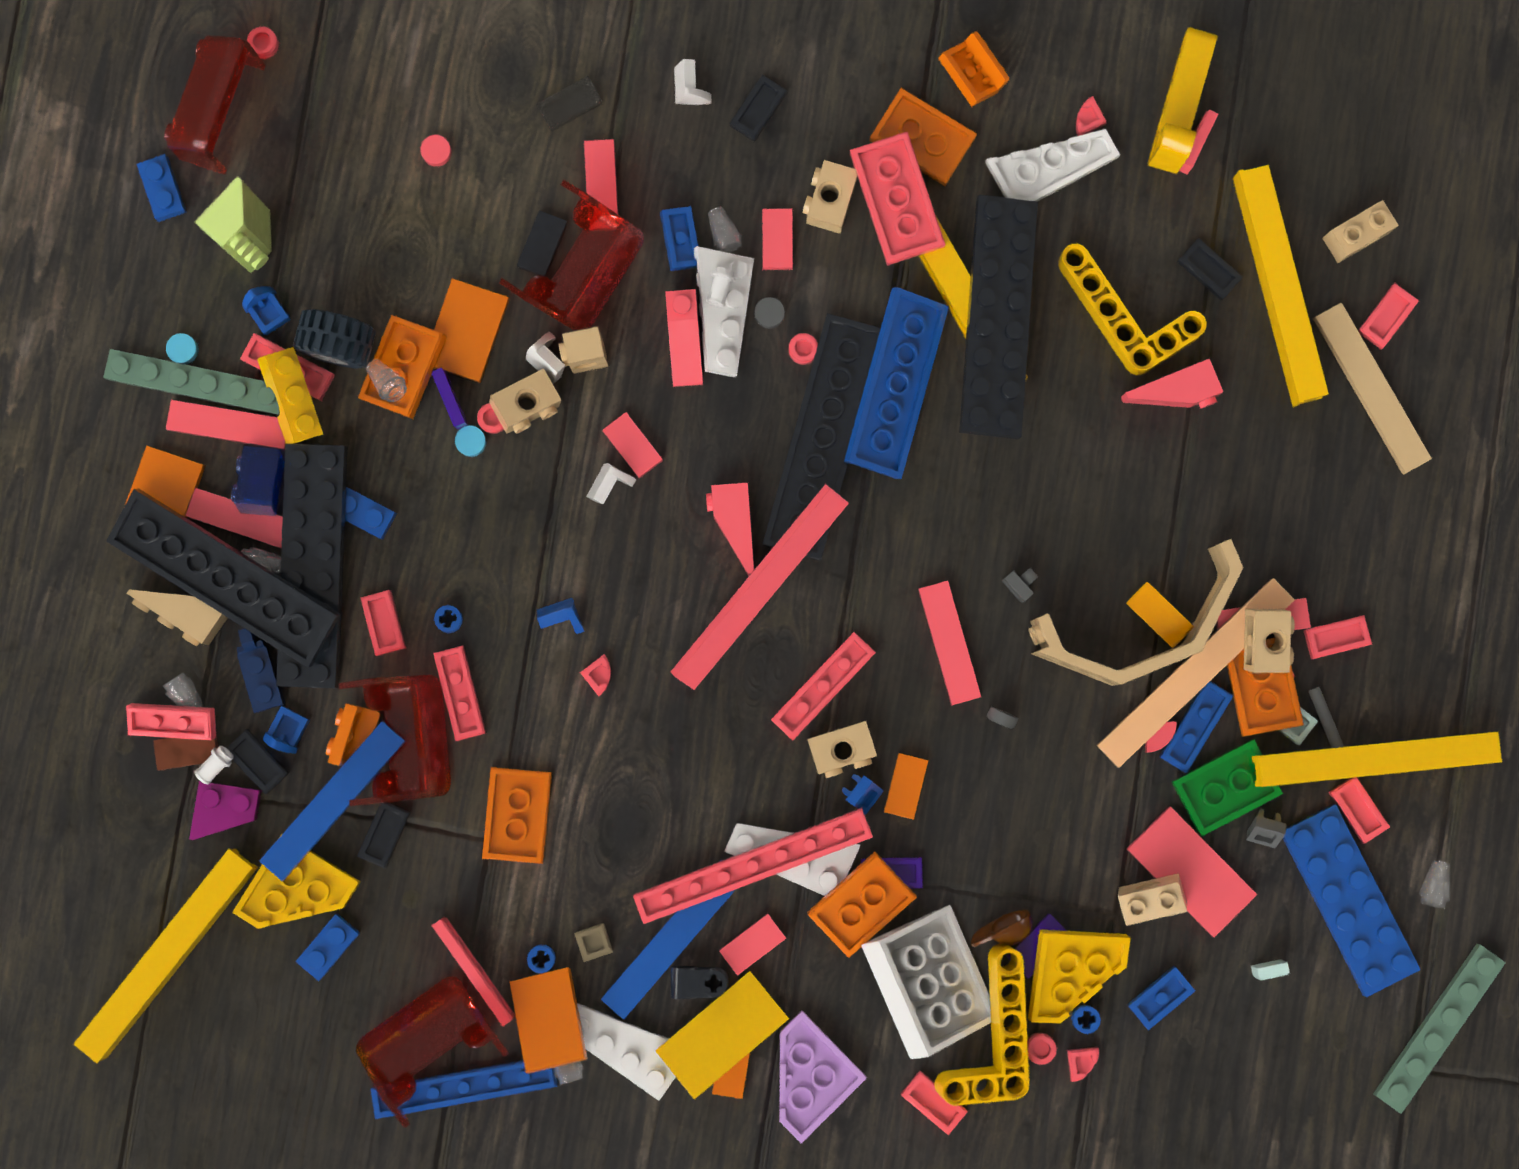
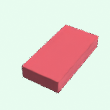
M1208 110L1201 118L1196 128V137L1191 153L1180 168V172L1188 174L1193 168L1218 113Z
M762 209L763 270H793L792 209Z
M1394 283L1359 328L1358 332L1382 350L1419 300Z
M626 412L602 430L639 479L663 461Z
M391 590L361 597L375 656L406 649Z
M1365 615L1303 630L1311 659L1372 645Z
M1357 777L1349 778L1328 792L1361 843H1367L1390 828Z
M767 913L722 947L719 952L738 976L784 941L786 937Z
M920 1070L902 1091L901 1096L949 1135L968 1110L962 1105L956 1106L947 1103L936 1092L935 1082Z

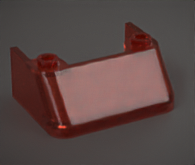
M207 35L204 40L200 39L196 46L195 54L197 58L173 122L169 123L166 127L164 140L167 141L168 148L180 160L225 175L227 169L212 154L245 64L264 70L265 64L248 41L237 37Z
M563 180L560 185L580 198L573 210V221L583 229L552 280L543 275L534 276L528 281L523 291L503 278L499 284L570 329L579 331L591 328L641 249L644 236L639 228L589 194Z
M434 675L369 678L339 683V689L363 688L364 700L368 708L373 711H384L385 723L406 741L389 760L390 771L380 772L375 776L372 784L373 797L349 800L350 806L445 795L451 786L443 693L438 678Z
M454 976L441 980L365 1034L356 1045V1053L381 1100L404 1128L409 1126L410 1123L400 1105L411 1099L415 1093L417 1084L413 1076L463 1040L470 1048L482 1047L492 1040L503 1056H506L509 1052L459 978Z

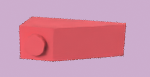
M696 289L665 291L673 387L703 385Z
M1207 359L1128 391L1121 399L1123 403L1187 408L1199 404L1200 409H1203L1218 402L1216 397L1224 391L1210 359Z
M748 483L711 485L712 493H706L707 511H713L715 521L746 573L750 576L754 571Z

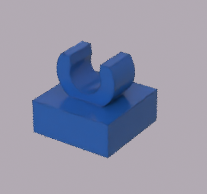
M853 774L852 778L857 782L856 787L853 791H849L844 787L842 792L847 796L846 800L857 809L862 808L866 815L884 790L866 776L861 778Z

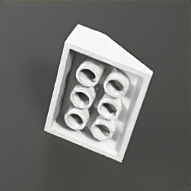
M950 905L886 932L861 945L910 1059L929 1057L991 1023L989 992Z

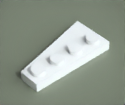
M1104 129L1068 138L1066 141L1054 144L1048 143L1038 148L1013 152L1007 156L986 159L985 163L1005 198L1039 201L1119 158L1120 154L1107 130Z
M697 246L694 248V256L697 259L698 269L696 278L700 291L701 304H699V311L703 324L702 344L705 372L735 377L738 372L754 258ZM717 267H723L734 272L733 277L735 281L730 284L724 308L706 302L714 279L712 272H715Z
M737 823L725 852L736 856L794 833ZM854 844L776 875L825 896L847 877L860 844Z
M577 1003L586 1050L659 1101L676 1077L655 1051L669 1038L641 1029V1027L625 1023Z

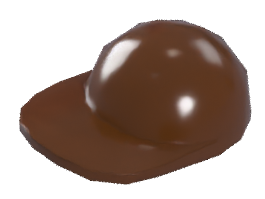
M1013 911L981 927L972 936V947H977L992 939L1004 945L1022 943L1030 935L1033 920L1030 911Z

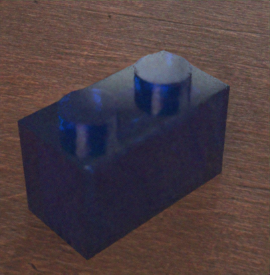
M243 446L242 456H238L236 461V473L239 474L238 482L233 485L231 491V500L240 513L277 515L285 458L280 449Z

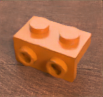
M977 31L971 33L964 42L943 52L938 58L971 107L997 94L1009 81V76L1003 66L1000 65L987 43Z
M347 703L344 709L340 708L335 720V725L338 726L335 738H330L326 749V755H329L327 763L343 766L377 727L381 715L380 712Z

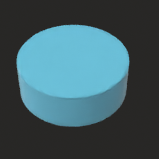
M175 334L166 344V353L172 361L186 365L196 359L198 344L187 334Z
M465 426L457 432L455 445L463 455L474 457L481 454L485 449L486 437L479 428Z

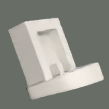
M683 59L674 68L675 104H710L711 94L696 89L695 60Z
M548 332L528 349L526 360L538 371L544 369L552 384H554L561 378L565 364L548 349L556 339L551 332Z
M605 463L586 497L597 503L604 504L616 480L633 487L636 479L611 464Z

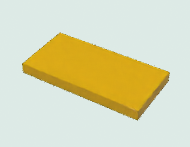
M749 971L655 1051L693 1099H695L789 1018Z

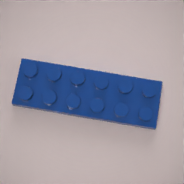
M898 287L892 288L844 462L895 479H902L949 306Z
M1332 804L1286 827L1283 840L1362 995L1368 997L1420 971L1421 969L1336 804Z

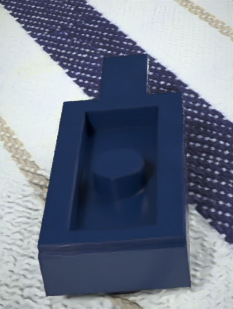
M247 629L238 630L242 646L236 648L237 657L253 712L259 713L285 705L281 687L276 686L277 674L269 647L265 645L264 640L257 641L256 635Z

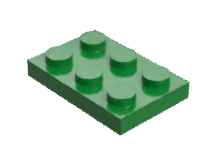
M1254 739L1171 781L1200 836L1210 833L1283 794L1279 785L1255 787L1257 778L1255 762H1252V756H1260L1262 753Z

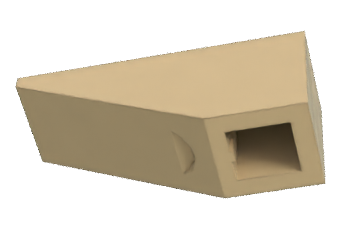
M128 590L127 592L128 595L134 598L133 605L146 613L152 610L159 615L157 621L170 629L176 626L184 632L182 637L195 646H198L199 643L210 645L228 618L194 596Z

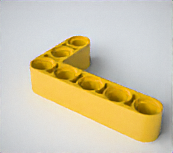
M1191 27L1187 28L1149 156L1148 166L1177 174L1188 159L1196 137V131L1191 130L1216 45L1217 35Z
M1071 244L1062 252L1058 260L1060 271L1125 368L1131 374H1145L1194 342L1205 332L1207 327L1205 317L1200 312L1189 311L1146 338L1088 250L1083 245ZM1069 254L1077 255L1081 260V265H1070L1066 260V256ZM1083 280H1094L1097 284V290H1087L1083 285ZM1100 304H1110L1114 309V315H1103L1100 311ZM1190 320L1194 322L1197 326V332H1187L1184 328V321ZM1117 329H1127L1131 339L1129 341L1120 340L1117 336ZM1159 337L1169 338L1172 342V349L1165 350L1161 348ZM1135 353L1144 354L1147 358V365H1137L1134 362L1133 355Z
M996 944L988 954L993 1066L941 1072L935 1079V1090L950 1105L957 1106L1017 1100L1024 1097L1029 1090L1024 961L1020 952L1009 945ZM1010 953L1011 960L1009 964L1002 967L1000 963L1002 956ZM1012 984L1011 993L1006 997H1002L1004 986ZM1013 1014V1023L1009 1027H1004V1019L1008 1015ZM1015 1045L1014 1054L1011 1057L1005 1058L1006 1049L1009 1046ZM1016 1076L1015 1085L1011 1088H1006L1008 1079ZM982 1079H987L986 1087L981 1091H977L976 1086L978 1082ZM952 1082H957L956 1090L951 1094H946L948 1085Z

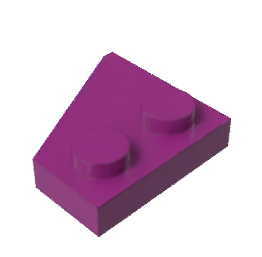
M199 781L189 839H200L256 821L262 790L212 782L207 785Z

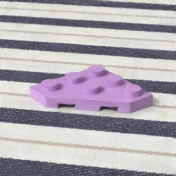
M801 1010L780 1031L779 1120L802 1143L867 1076Z

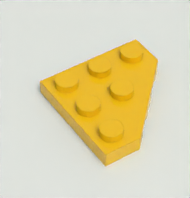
M310 851L284 881H281L262 864L232 913L259 929L345 908L361 881L313 851Z
M1039 930L1028 1019L1035 1023L1061 1024L1070 1016L1069 1012L1081 1002H1087L1103 988L1102 984L1114 974L1118 975L1127 968L1131 938L1127 934Z

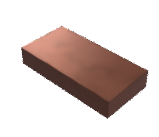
M217 735L213 740L182 738L153 740L157 770L203 764L212 755L211 750L218 748Z

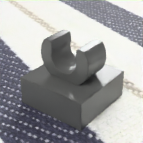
M1031 568L1020 577L1013 570L1001 581L1023 603L1034 594L1028 586L1038 576Z
M1260 809L1247 830L1246 840L1276 848L1285 836L1286 823L1280 822L1281 816L1279 813H1276L1272 820L1264 818V809Z

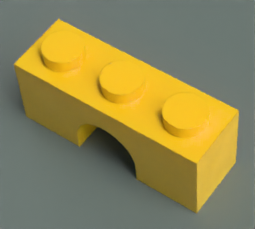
M294 347L258 358L266 387H270L273 390L278 401L280 415L277 419L286 444H294L322 435L323 432Z

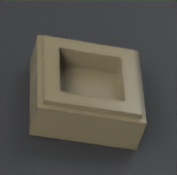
M604 923L574 933L584 962L614 952Z

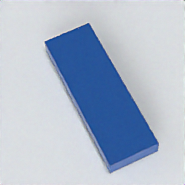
M1211 681L1207 683L1197 693L1177 726L1173 738L1165 746L1159 758L1187 773L1234 695Z

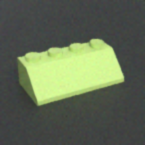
M237 176L195 223L252 273L255 269L259 270L266 264L269 258L268 255L271 252L270 210Z

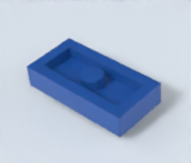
M164 154L138 163L137 167L155 220L160 222L186 213L168 157Z
M691 206L661 210L660 217L670 271L697 268L694 248L698 246Z
M346 487L345 521L383 540L397 513Z
M337 913L295 962L316 980L320 981L359 936L360 932Z
M1173 966L1128 1003L1127 1006L1145 1028L1149 1030L1194 993L1195 990L1180 971Z

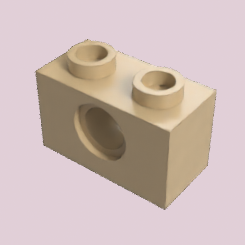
M824 160L821 169H815L811 185L816 186L813 197L807 196L803 208V213L807 214L806 224L841 234L858 178L855 169ZM831 190L837 194L838 198L833 202H826L822 199L821 195L823 192Z
M1382 200L1332 229L1323 237V240L1337 263H1340L1388 235L1399 225Z
M599 327L562 334L564 343H559L562 362L564 361L565 367L570 366L573 374L609 367Z
M542 369L490 395L489 403L506 434L513 430L517 434L529 428L531 421L539 417L545 420L556 414L561 398L546 371ZM523 398H529L534 402L535 407L525 410L520 407L518 402Z
M1245 609L1244 670L1253 673H1290V665H1292L1294 660V652L1292 647H1290L1291 635L1295 629V622L1291 616V611L1283 609ZM1273 633L1275 642L1272 647L1268 648L1266 646V638L1269 634Z
M866 721L807 739L818 774L825 773L826 778L843 773L842 767L854 764L855 769L872 764L871 758L877 756ZM841 741L847 742L851 746V755L843 760L837 758L834 753L836 744Z
M1179 873L1119 887L1118 899L1126 926L1187 912V901Z

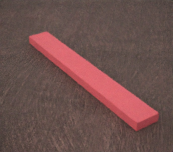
M825 484L671 670V673L695 690L849 503Z
M859 808L635 893L633 898L642 922L646 924L873 838L863 809Z

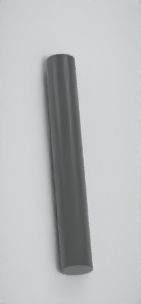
M1320 686L1308 690L1331 748L1344 747Z

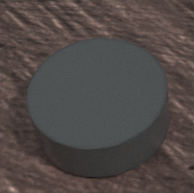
M766 297L757 303L755 319L760 326L772 329L782 323L785 310L783 304L778 299Z
M993 706L990 707L987 714L989 720L1010 729L1015 728L1019 719Z

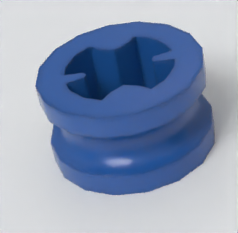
M442 606L435 613V625L444 633L456 632L462 625V614L453 606ZM446 611H452L451 615H456L457 620L453 621L449 628L445 627L446 624L444 622L442 624L440 622V618L445 617Z
M543 944L535 946L527 956L528 966L536 973L549 971L556 960L553 949ZM539 950L545 951L544 956L548 954L550 961L545 962L544 967H539V962L535 964L533 957L538 955Z
M1079 1005L1074 1009L1071 1016L1073 1026L1081 1033H1093L1100 1026V1015L1090 1005ZM1083 1011H1089L1088 1014L1094 1016V1021H1090L1088 1027H1082V1022L1078 1023V1017L1083 1016Z

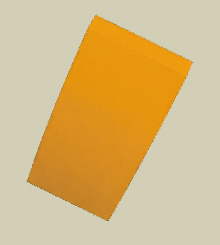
M1148 582L1126 602L1172 648L1194 628Z

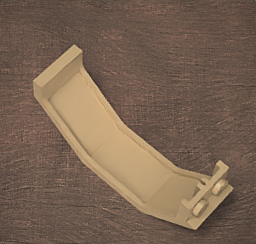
M1230 539L1208 548L1217 570V579L1193 623L1194 628L1187 634L1185 640L1179 646L1123 669L1115 670L1067 652L1060 642L1048 613L1030 621L1032 627L1028 630L1031 639L1035 645L1040 644L1041 650L1031 654L1114 686L1124 684L1202 652L1243 569L1232 540Z

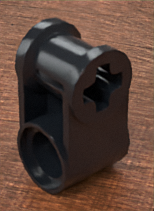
M672 966L670 967L671 999L719 997L724 994L729 986V976L725 970L719 967ZM713 974L717 975V980L723 982V984L718 986L717 990H713L712 984H707V981L712 978Z

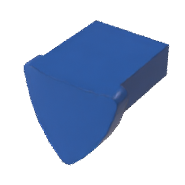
M261 286L250 289L243 299L242 307L246 313H250L263 334L267 336L291 319L276 298L275 294L277 292L274 288Z
M573 598L537 609V620L541 629L570 619L576 634L585 632Z
M281 706L268 732H265L263 740L273 749L296 754L299 749L296 746L310 719L285 706Z

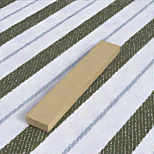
M1342 302L1314 317L1313 320L1402 474H1406L1431 460V456Z

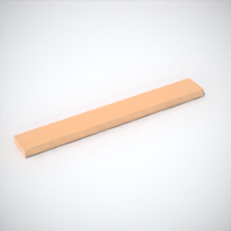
M1274 578L1270 579L1207 640L1202 652L1194 654L1185 660L1097 744L1099 749L1118 768L1122 766L1244 649L1245 609L1285 610L1294 601L1293 597Z

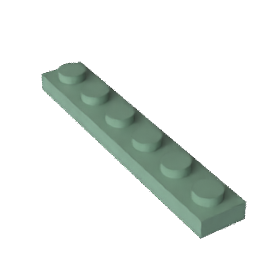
M113 349L109 351L103 377L106 380L277 416L280 415L276 396L270 387H266L265 381Z
M1475 945L1373 1094L1402 1114L1506 962L1482 945Z

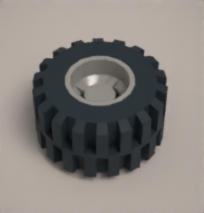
M318 309L303 310L299 319L293 347L299 353L323 362L348 368H365L369 362L376 330L367 323L345 315Z

